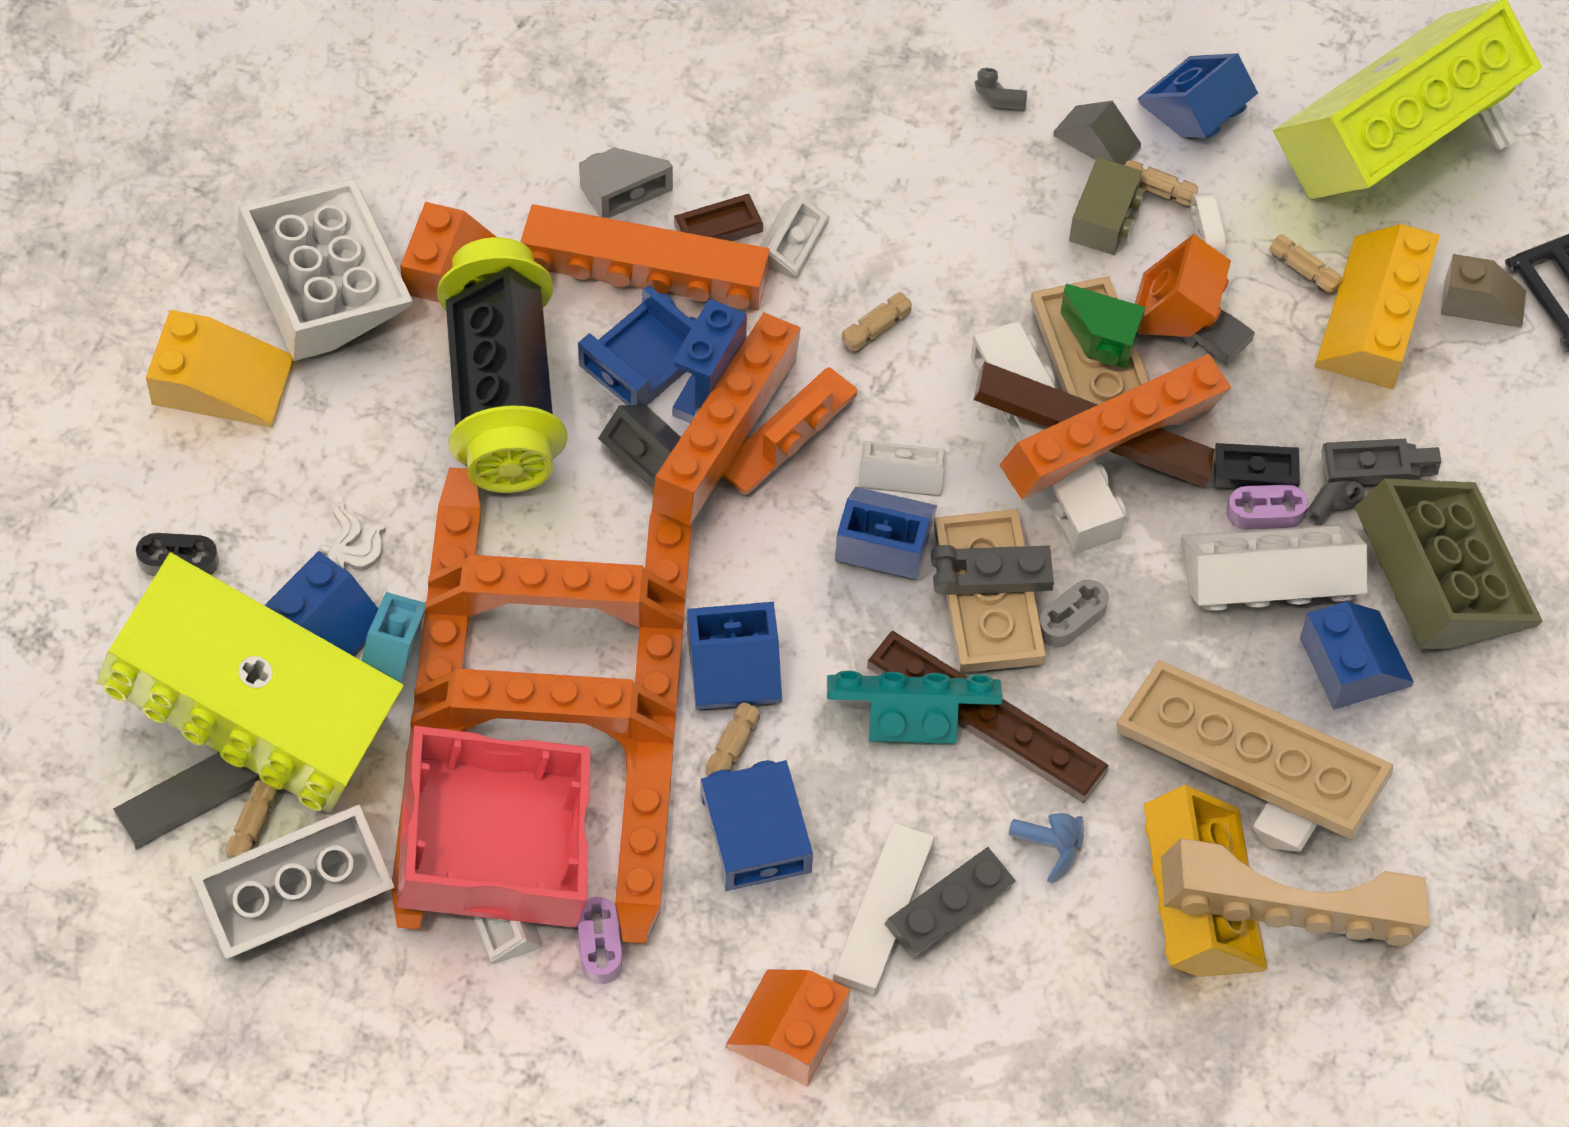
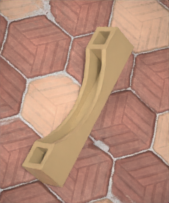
M1180 838L1161 857L1164 907L1182 909V912L1185 914L1199 915L1209 913L1222 915L1224 919L1229 921H1242L1246 919L1261 921L1265 925L1275 928L1285 926L1300 927L1313 934L1339 933L1345 934L1347 938L1353 940L1367 938L1385 940L1392 946L1408 945L1430 927L1425 877L1384 871L1372 881L1353 889L1317 892L1282 885L1260 875L1239 861L1220 844Z

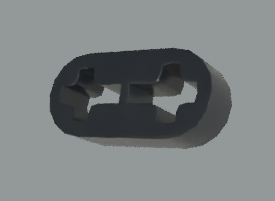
M150 533L142 537L136 546L138 564L141 570L150 576L157 574L170 552L210 575L217 570L219 565L215 543L210 538L202 535ZM155 549L163 551L162 554H159L158 560H150V556L154 554ZM197 552H205V556H202L200 562H193L192 558L197 556Z

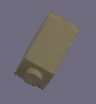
M1453 254L1444 281L1441 314L1522 327L1526 290L1494 260Z

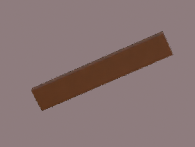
M985 361L978 373L973 399L1046 428L1098 405ZM1161 428L1146 432L1109 450V452L1201 487H1205L1211 478L1214 449Z
M893 630L868 659L867 668L878 675L885 672H899L906 677H924L929 673H941L949 676V678H968ZM1002 699V704L959 703L958 705L959 726L1082 803H1085L1108 772L1109 765L1004 699Z

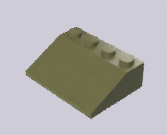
M1384 478L1355 507L1363 529L1378 557L1379 564L1384 570L1395 594L1396 601L1400 605L1420 649H1453L1533 628L1543 622L1476 482Z

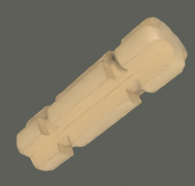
M1128 160L1125 163V166L1143 171L1141 187L1145 188L1148 192L1169 200L1173 196L1176 198L1175 202L1185 206H1190L1191 196L1198 194V186L1186 180H1183L1182 183L1178 182V177L1150 166L1146 170L1143 168L1144 164L1134 160Z
M1280 234L1274 239L1269 248L1273 255L1282 261L1286 259V264L1310 281H1317L1316 285L1327 293H1333L1342 281V276L1330 267L1325 268L1326 264L1299 245L1295 247L1296 243L1285 235Z
M902 292L894 294L887 299V305L882 303L858 320L859 325L854 323L843 330L841 339L843 344L852 352L859 350L867 344L866 339L871 341L896 323L894 319L901 320L911 312V301Z
M746 702L738 705L733 714L734 719L727 725L715 747L716 752L710 756L705 766V774L707 776L718 770L732 771V764L737 762L751 736L749 734L750 731L755 729L760 719V710L757 707L751 706Z
M261 780L254 783L250 792L252 798L246 801L233 830L236 832L235 836H231L227 843L225 852L228 859L254 849L252 844L257 843L270 814L268 809L273 807L278 796L277 789L266 785Z

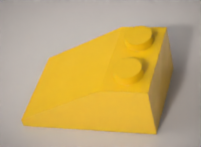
M169 310L146 375V381L152 405L272 428L294 361L290 353L211 317Z

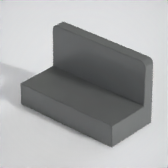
M646 405L618 406L598 437L607 448L653 490L655 476L681 438Z

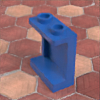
M647 286L642 290V303L599 340L589 333L578 342L579 366L626 405L647 406L686 373V371L674 366V357L697 319L688 317L681 312L668 295L664 293L659 294L651 286Z
M712 299L707 301L674 357V366L691 373V376L672 407L673 417L691 423L746 340L747 313Z
M787 760L780 762L761 761L754 764L751 768L733 772L731 770H718L711 773L708 777L700 779V797L702 805H706L720 857L721 878L725 892L812 873L813 851Z

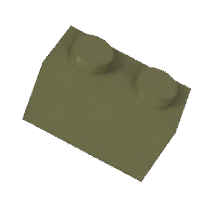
M1097 157L1073 215L1069 241L1115 255L1120 240L1127 242L1134 224V219L1130 218L1132 210L1139 212L1146 193V189L1140 187L1143 171Z

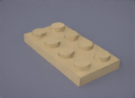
M1109 276L1070 284L1117 298ZM1066 285L1031 292L1030 302L1064 392L1099 405L1149 381L1136 346L1127 369L1116 365H1105L1096 359L1087 357L1060 314Z
M1018 509L934 518L937 546L950 545L955 549L1025 546ZM954 568V572L958 575L965 574V568ZM1034 592L946 595L959 672L967 673L1045 664L1046 653Z

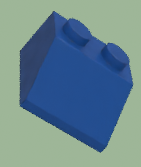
M1238 53L1189 56L1137 99L1141 106L1179 136L1207 139L1220 131V125L1225 120L1242 113L1247 108L1246 103L1255 97L1258 91Z
M317 551L264 605L354 657L365 647L368 631L379 609L348 571L320 551Z
M1346 601L1307 613L1300 640L1333 710L1413 686L1414 681L1380 611Z

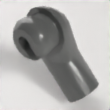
M982 68L978 71V80L975 81L976 91L990 106L995 108L1026 109L1027 90L1003 88L997 82L998 72L993 68Z
M1338 481L1325 484L1320 488L1305 512V518L1314 525H1323L1332 510L1351 508L1360 503L1365 496L1364 487L1357 481Z

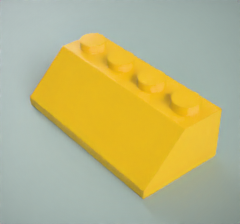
M1398 224L1355 236L1314 367L1394 390L1440 238L1439 234Z
M1182 785L1143 804L1146 818L1145 831L1149 838L1153 861L1151 869L1156 879L1159 897L1158 911L1163 922L1166 940L1165 954L1169 960L1170 967L1196 977L1254 973L1266 970L1267 963L1259 921L1248 919L1229 921L1224 919L1222 915L1209 913L1189 915L1183 913L1182 909L1164 907L1161 857L1180 838L1223 845L1239 861L1249 867L1239 808L1188 785Z

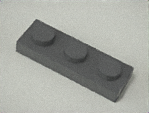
M986 847L889 917L884 925L909 956L914 959L1010 889L1016 880L991 849Z

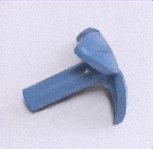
M1065 813L1050 814L1048 817L1051 828L1013 819L1009 827L1010 836L1055 847L1059 851L1060 858L1047 878L1048 882L1052 883L1059 880L1075 864L1077 857L1075 849L1076 847L1081 849L1084 840L1085 827L1082 816L1074 818Z

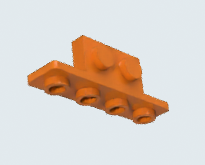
M827 367L742 444L722 477L741 493L749 495L857 396V388L832 368Z

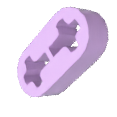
M1294 485L1244 486L1237 488L1230 495L1226 514L1228 520L1234 526L1241 529L1290 528L1297 526L1303 521L1308 507V498L1302 489ZM1282 501H1289L1294 511H1287L1286 506L1281 505ZM1243 502L1248 503L1249 509H1253L1252 513H1245V509L1240 504Z
M603 897L589 898L577 924L581 967L583 974L589 981L596 984H607L615 980L622 969L618 915L611 901ZM593 913H601V917L604 919L602 923L603 933L594 934V925L591 921ZM597 947L605 948V957L609 960L607 968L599 969L595 962Z

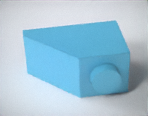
M386 592L368 631L361 661L402 684L409 668L425 615V602Z

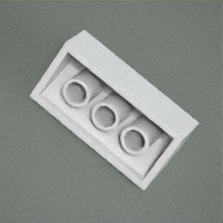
M1347 523L1181 535L1190 595L1198 606H1203L1206 610H1224L1231 603H1245L1248 607H1266L1273 600H1287L1291 604H1308L1315 597H1329L1333 601H1350L1354 599V595L1367 594V544Z
M360 804L188 877L204 917L225 960L394 888Z

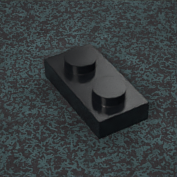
M1215 444L1214 487L1239 488L1244 486L1294 485L1299 488L1300 460L1298 447Z

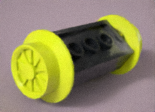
M502 237L479 239L461 247L453 256L452 269L441 278L437 288V295L440 305L447 314L455 427L449 436L450 452L458 462L468 467V476L476 486L491 492L515 493L535 488L551 476L553 472V459L564 450L568 436L565 425L552 412L543 308L552 297L553 281L549 272L540 264L534 262V255L525 244Z

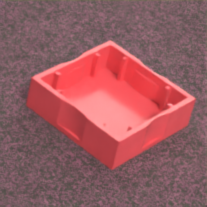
M414 726L405 762L397 908L576 928L587 901L588 844L584 831V818L589 802L590 747L535 740L507 741L489 738L478 733Z

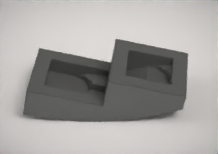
M1221 309L1218 319L1209 328L1203 327L1191 337H1177L1192 349L1198 344L1202 345L1227 365L1253 341L1255 332Z

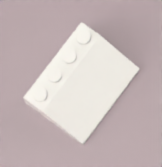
M355 178L239 206L237 237L293 361L331 352L412 307L413 300Z

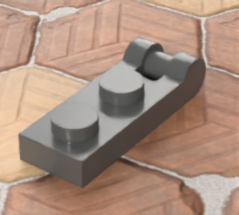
M939 545L931 550V563L937 571L933 576L934 591L938 594L1053 591L1054 578L1050 545L955 549L950 545ZM954 568H965V574L958 575L954 572Z

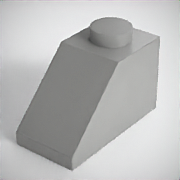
M614 147L603 153L592 154L586 160L579 162L580 187L599 217L610 218L673 190V166L669 160Z

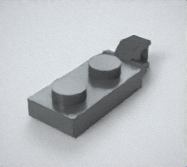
M1406 438L1327 442L1323 444L1321 451L1326 484L1338 481H1357L1361 485L1379 484L1384 478L1420 480V477L1438 475L1441 465L1439 447L1416 448L1415 444L1407 443Z

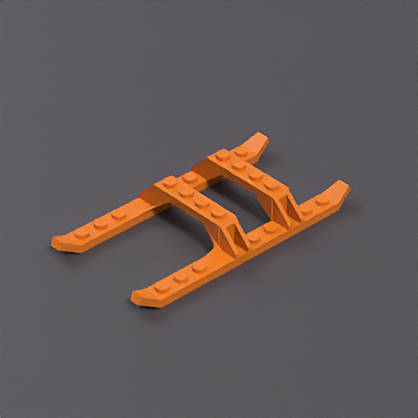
M449 467L438 504L409 742L414 726L465 732L478 724L496 718L587 724L617 740L625 751L627 776L615 908L623 942L646 944L661 909L692 523L687 525L652 510L649 518L645 568L643 565L477 555L481 523L478 488L470 480L468 468ZM509 603L598 609L640 628L635 683L632 679L464 669L469 618ZM402 795L392 876L394 888L391 889L397 928L420 929L429 911L397 908L403 811Z

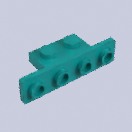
M846 670L840 671L836 675H827V699L870 701L869 741L957 743L959 703L1002 704L1001 681L983 674L970 675L968 678H949V676L941 673H929L924 677H906L899 672H885L880 676H864L859 672Z

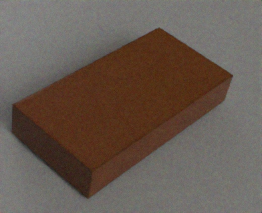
M749 193L674 216V225L677 231L728 241H735L763 232V222Z

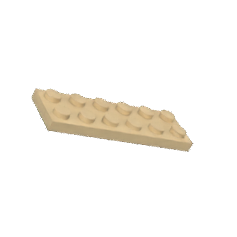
M1158 660L1116 723L1117 733L1351 840L1393 774V764L1161 660Z

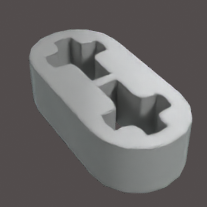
M1082 580L1046 606L1039 618L1043 642L1052 647H1064L1101 620L1105 615L1109 599L1108 591L1104 585L1094 580ZM1082 596L1086 600L1093 597L1097 599L1095 606L1087 603L1078 610ZM1068 617L1064 630L1060 627H1056L1053 630L1050 628L1051 620L1059 624Z

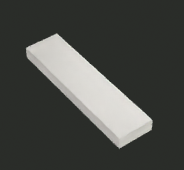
M896 822L892 823L833 973V981L873 995L876 994L896 943V938L884 924L889 917L912 901L934 844V835Z

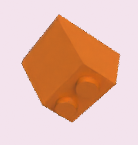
M425 202L400 265L401 277L410 296L439 302L437 295L438 284L441 278L452 269V259L455 253L470 242L496 236L464 210Z
M1192 234L1143 273L1135 304L1145 307L1140 334L1191 337L1203 327L1209 328L1212 326L1221 313L1219 304L1222 294L1229 283L1227 274L1231 260L1195 234Z
M767 969L731 1034L726 1048L808 1087L848 1012L850 989L811 970Z

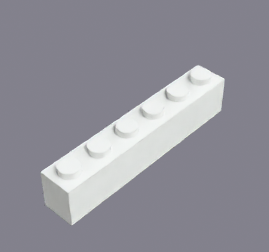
M1019 320L973 336L971 360L978 373L985 361L1055 388V378L1052 370L1048 365L1043 366L1034 337L1030 333H1025ZM998 410L1016 444L1047 429L1046 427ZM1094 459L1056 484L1041 490L1074 554L1121 538L1123 523L1127 518L1123 501L1119 496L1114 497L1108 486L1109 480L1104 466L1101 463L1096 464Z

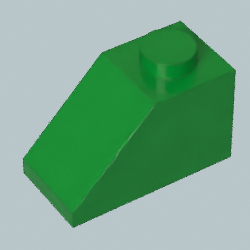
M1066 283L1060 314L1087 357L1096 359L1105 365H1116L1127 369L1141 331L1145 307Z

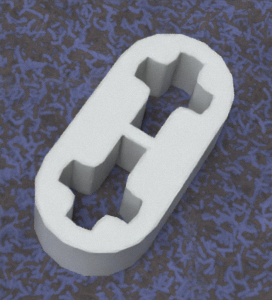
M1214 193L1192 195L1190 210L1195 235L1226 257L1225 233Z

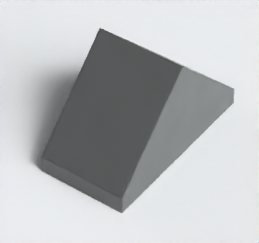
M1113 100L1075 106L1054 130L1053 136L1094 160L1099 157L1122 165L1131 160L1141 148V142Z

